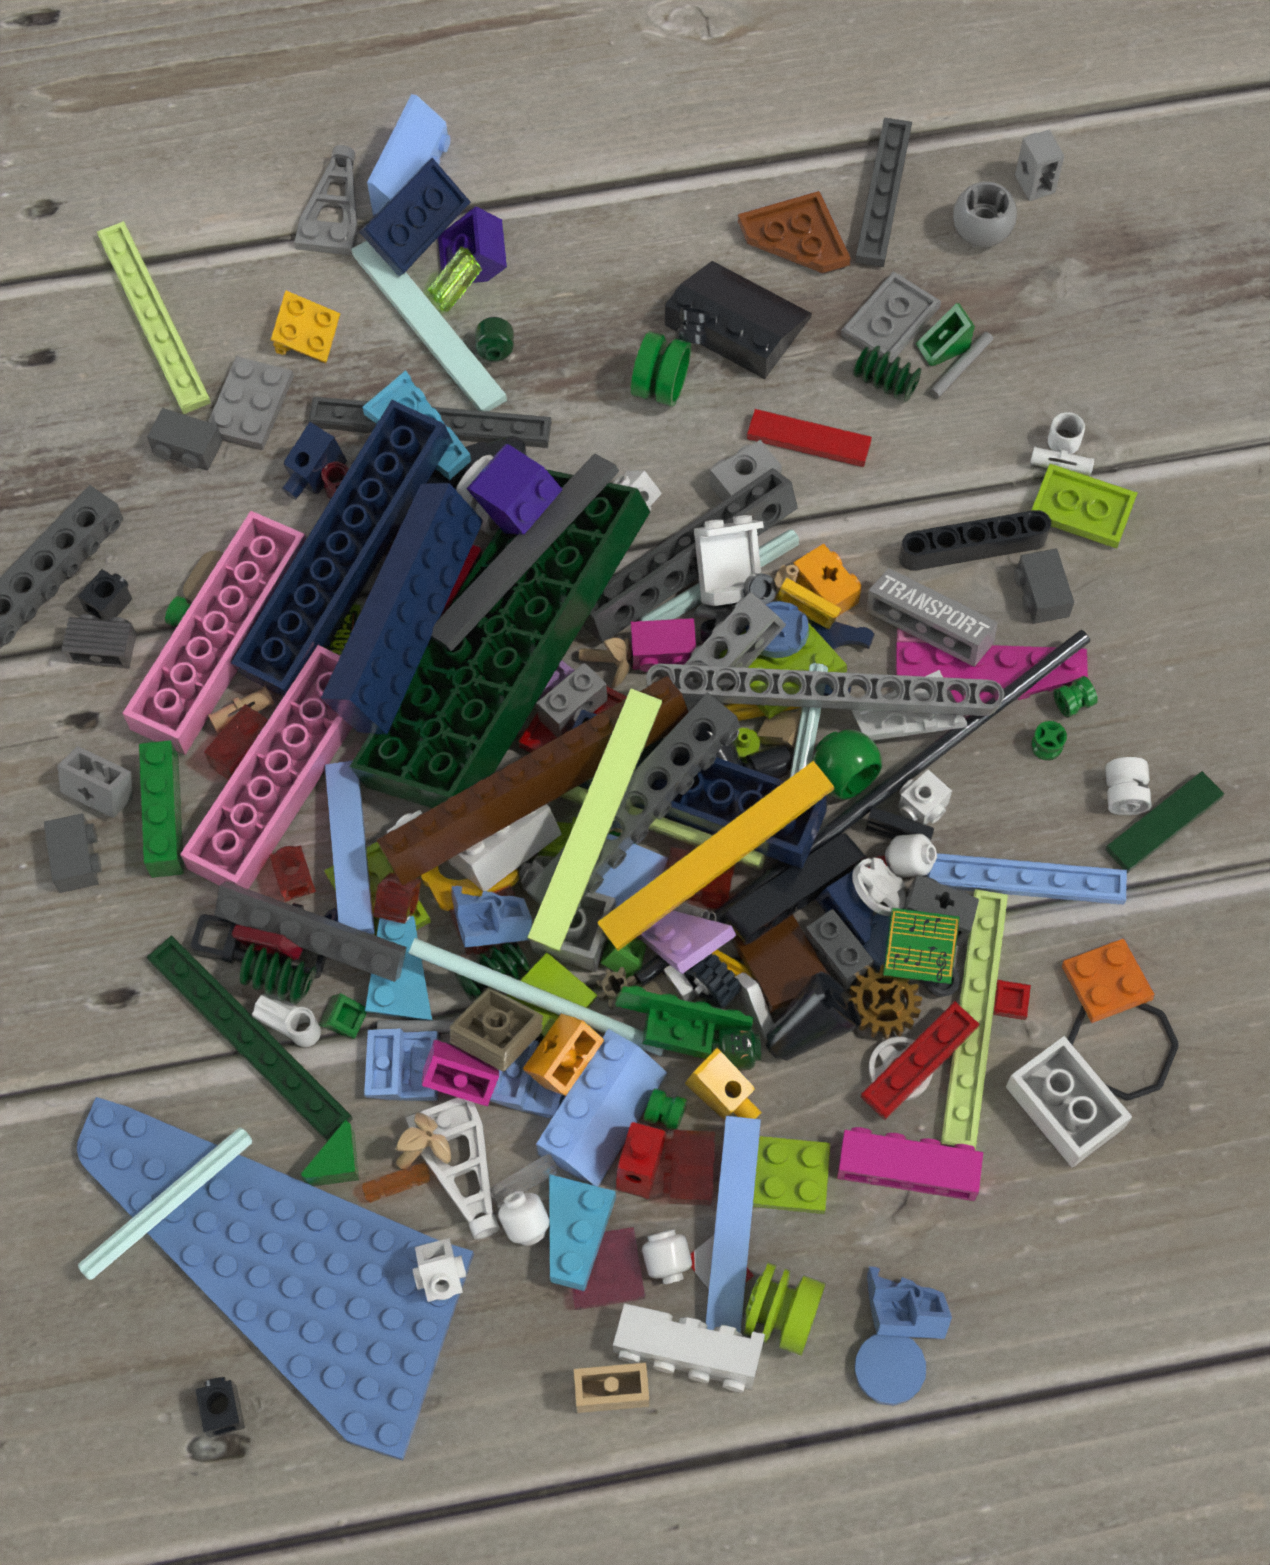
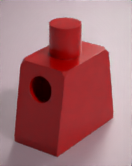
M631 1122L617 1168L616 1190L646 1199L650 1198L667 1140L665 1131ZM627 1175H635L641 1180L632 1179Z

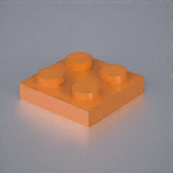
M1124 938L1063 961L1062 968L1091 1023L1147 1003L1154 998L1155 994Z

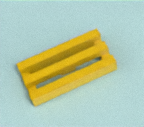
M787 577L775 597L777 601L792 603L797 606L798 610L802 614L804 612L807 618L827 629H830L841 611L840 607Z

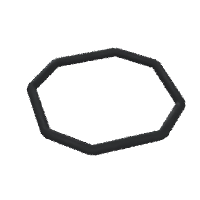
M1146 1003L1136 1007L1159 1016L1172 1046L1157 1084L1129 1094L1106 1085L1115 1096L1123 1100H1133L1160 1090L1164 1085L1179 1047L1178 1040L1166 1014L1162 1010ZM1083 1006L1080 1008L1068 1037V1041L1072 1046L1086 1014Z

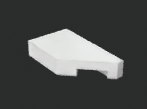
M742 972L735 976L742 987L739 995L747 1012L753 1017L757 1028L764 1039L767 1040L766 1034L774 1023L759 984Z

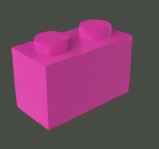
M694 618L631 622L633 670L648 672L656 664L684 665L691 658V654L696 648Z
M434 1039L423 1068L422 1086L488 1107L499 1078V1069L459 1047Z

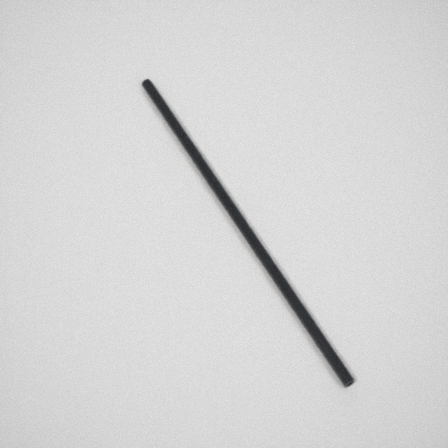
M1079 630L1003 689L1004 699L995 713L989 716H967L965 720L968 727L950 729L820 829L808 856L849 829L867 815L871 808H876L910 779L919 775L1090 643L1088 634L1083 630ZM994 696L991 699H989L985 704H994ZM782 861L777 862L714 911L716 922L725 924L724 916L734 905L793 865ZM711 913L708 920L715 921L714 914ZM656 955L634 972L633 975L644 987L661 974L670 964L659 955Z

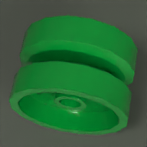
M649 331L641 343L634 364L630 386L631 395L647 400L655 392L658 404L669 407L675 406L687 376L691 357V343L675 338L667 346L664 335Z

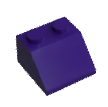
M476 206L444 230L438 237L442 284L456 285L488 282L507 268L502 219Z
M505 444L466 488L505 534L524 535L563 490L542 465L509 444Z

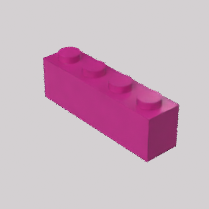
M853 1127L851 1130H844L837 1179L975 1201L979 1194L983 1152L975 1151V1147L967 1144H956L954 1147L940 1145L941 1142L935 1139L923 1138L918 1142L906 1140V1136L899 1133H886L885 1136L872 1134V1131L866 1128Z

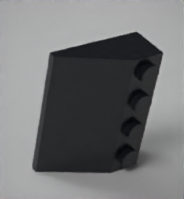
M714 261L709 262L681 283L665 304V326L676 332L677 328L683 323L679 318L681 307L698 308L710 312L709 323L704 325V331L707 333L704 344L700 345L763 379H766L812 316V313Z

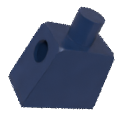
M309 422L284 460L283 465L288 471L290 478L281 488L283 492L297 500L305 488L314 494L320 493L324 488L321 475L322 469L331 462L343 464L347 462L335 437Z

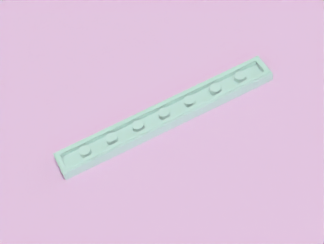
M367 241L351 249L353 257L478 411L489 412L507 401L504 391L406 272L399 277Z

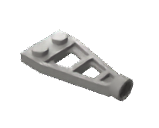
M337 145L333 148L331 161L299 219L294 242L296 250L352 255L351 249L355 247L358 234L353 175L355 151L345 145ZM330 183L346 184L345 196L326 195ZM324 206L343 209L342 223L318 221L317 218Z

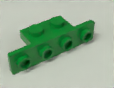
M623 986L615 999V1006L646 1013L642 1044L707 1059L711 1055L714 1030L720 1031L723 1027H751L753 1024V1017L744 1015L741 1011L733 1009L722 1010L711 1007L710 1004L705 1002L693 1003L681 1000L672 994L660 995L648 992L639 986Z

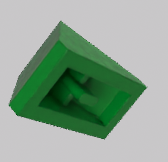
M956 303L915 344L929 365L936 366L965 353L970 348L975 325L962 306Z
M345 1120L301 1173L305 1183L315 1187L359 1180L355 1133L348 1121Z

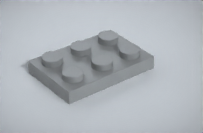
M236 356L208 422L218 425L222 440L264 450L294 378L293 371Z

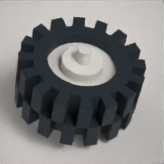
M712 953L683 973L693 987V990L701 998L704 997L706 1002L712 1004L715 1008L723 1009L742 989L739 980L734 977L735 974L732 970H728L727 965L721 962L718 956L712 955Z

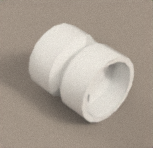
M1123 757L1107 763L1105 769L1106 783L1110 787L1107 791L1109 811L1117 815L1131 816L1150 810L1152 806L1151 792L1149 786H1146L1150 781L1147 761L1137 757Z

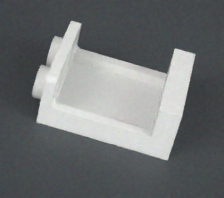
M752 515L733 517V523L724 524V521L721 519L705 521V527L694 529L702 604L718 606L736 603L745 597L743 586L746 579L754 573H761L757 529L764 528L763 521L752 520Z

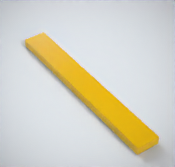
M812 761L597 922L619 951L834 790L833 784L816 763Z

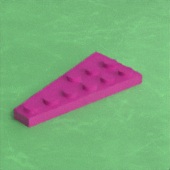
M897 642L896 675L925 677L940 670L943 678L993 680L1004 689L1057 647L992 645L974 667L929 643ZM1082 648L1018 697V700L1029 698L1031 694L1046 690L1052 692L1062 685L1070 686L1073 680L1081 676L1088 678L1087 649ZM950 690L956 703L963 701L962 695L958 691ZM981 692L979 694L983 703H986L993 697L990 692Z

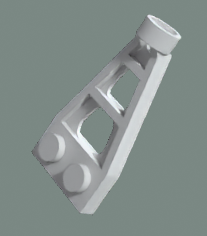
M457 1097L419 1112L430 1116L437 1123L438 1127L433 1131L434 1134L445 1136L447 1141L462 1135L469 1140L470 1157L468 1161L454 1167L437 1158L431 1147H426L420 1155L468 1221L473 1238L483 1239L493 1235L500 1227L493 1214L484 1130L474 1102ZM415 1114L406 1117L409 1128H419L414 1122ZM474 1170L477 1173L480 1191L475 1195L465 1198L457 1188L454 1178ZM479 1213H484V1214H486V1215H484V1216H481V1217L475 1219L476 1215H478Z

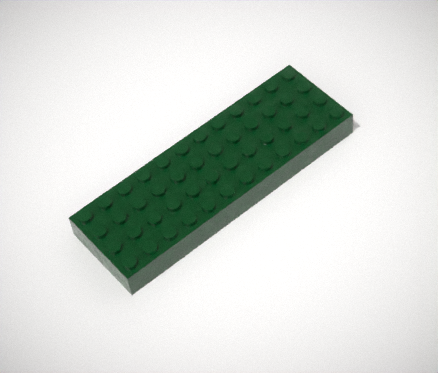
M546 469L561 488L574 476ZM609 482L452 651H449L430 638L387 735L370 733L349 766L366 788L434 808L494 774L649 516L650 510L638 488ZM499 527L452 604L518 534H505Z

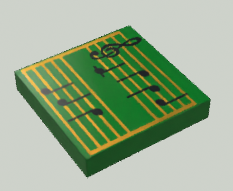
M891 907L882 975L951 984L960 917Z

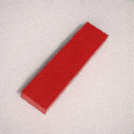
M758 409L754 410L747 432L748 440L756 442L761 440L765 444L860 467L865 466L872 442L871 436Z
M955 1001L861 1093L860 1097L882 1119L886 1120L979 1028L980 1024Z

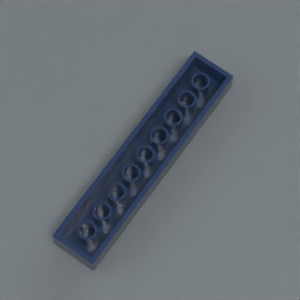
M394 400L390 401L233 658L231 664L243 677L263 687L265 686L267 689L284 697L316 647L319 645L327 649L402 525L420 484L427 483L450 445L452 438L444 423Z

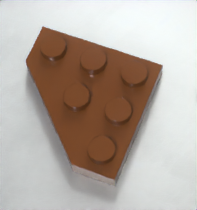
M820 191L738 214V224L747 244L820 273L850 266L851 258Z

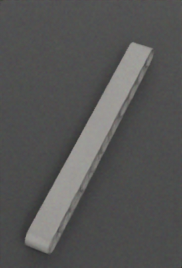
M656 664L648 670L646 675V687L652 684V680L655 677L668 676L682 693L684 701L699 702L708 692L720 703L989 716L997 711L1004 699V690L999 683L983 679ZM691 677H695L701 680L702 686L696 690H691L685 686L684 682ZM722 679H729L734 683L735 687L730 691H722L718 688L717 683ZM757 680L762 681L766 684L767 690L763 693H756L751 690L750 684ZM787 682H793L799 686L800 691L797 694L790 695L784 692L782 686ZM819 684H827L831 687L832 694L821 696L816 692L815 687ZM853 685L860 686L865 691V695L861 698H855L849 694L848 688ZM891 687L895 689L898 697L891 700L886 699L882 696L881 689ZM920 688L928 691L930 699L920 701L914 696L913 691ZM950 690L958 691L962 695L963 701L959 703L951 702L947 698L946 692ZM981 692H990L995 698V703H983L979 694Z

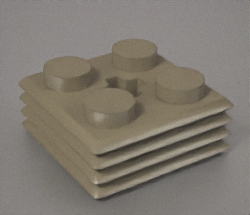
M488 987L450 1025V1043L493 1067L506 1071L543 1031V1025L541 1024L543 1022V1015Z

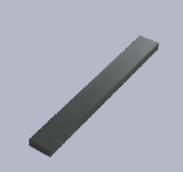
M313 396L308 423L311 422L321 429L371 433L376 426V423L365 416L362 407L369 401ZM432 407L437 410L441 415V420L447 427L451 428L460 441L490 443L506 436H515L520 438L527 447L548 448L551 417Z
M594 453L562 487L563 490L524 535L518 534L437 620L433 627L431 639L452 651L617 475L619 470L616 464Z

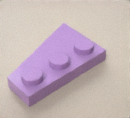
M672 910L640 934L638 938L679 973L683 974L736 935L730 925Z

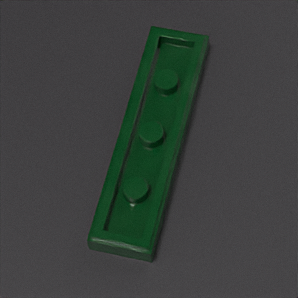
M1201 771L1108 844L1105 850L1124 870H1127L1128 874L1219 802L1225 793Z

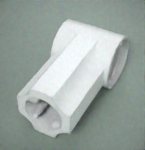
M266 993L261 995L255 1003L252 1013L253 1018L291 1038L296 1045L310 1047L319 1040L321 1028L313 1012L308 1008L297 1007L286 1000L279 999L275 994L268 995ZM310 1023V1026L305 1031H296L300 1024Z

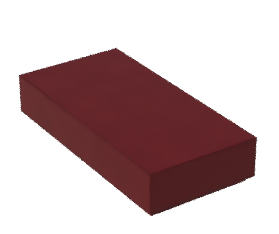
M237 924L231 934L234 939L248 948L252 943H255L254 951L260 952L265 947L267 948V954L274 955L275 952L280 953L279 957L283 958L291 957L292 960H298L303 950L283 935Z

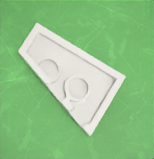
M940 670L925 676L943 678ZM920 688L913 691L914 696L920 701L930 699V695L925 689ZM892 691L883 697L891 700L898 696L896 691ZM951 691L946 692L947 698L951 702L956 703ZM851 710L860 731L873 741L968 727L963 715Z

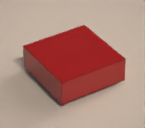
M997 980L993 1015L1026 1020L1031 985Z

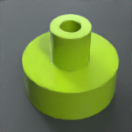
M739 728V734L734 743L741 761L746 762V755L759 751L760 739L752 729Z

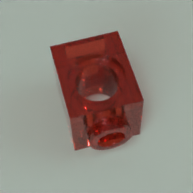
M301 845L296 847L285 846L277 850L275 854L269 855L284 902L316 892ZM290 867H299V870L293 875L284 874Z
M390 872L378 884L373 916L406 924L417 911L422 880L414 879L402 886L396 874Z

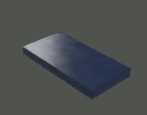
M432 157L359 233L400 277L460 215L471 201Z

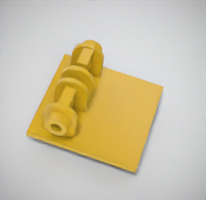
M285 290L270 339L274 342L275 352L285 355L292 349L326 363L341 313Z

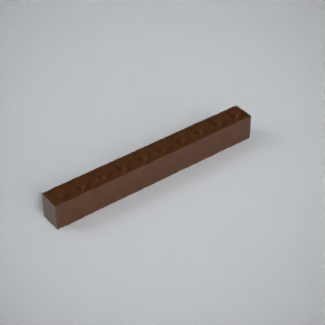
M668 676L639 691L662 700V705L644 748L667 736L689 712L682 693ZM626 699L377 839L380 848L402 886L593 778Z

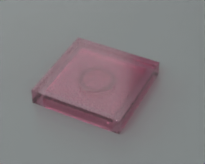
M634 1227L604 1232L585 1291L572 1288L575 1310L645 1299Z

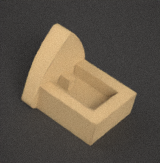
M782 711L770 719L766 717L757 734L761 743L787 745L794 749L801 711Z

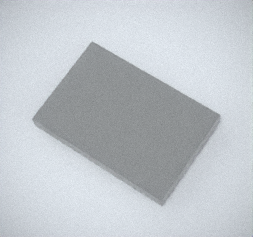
M893 271L841 329V336L863 350L869 347V351H872L877 345L880 346V357L887 351H890L889 361L892 363L941 306V301Z

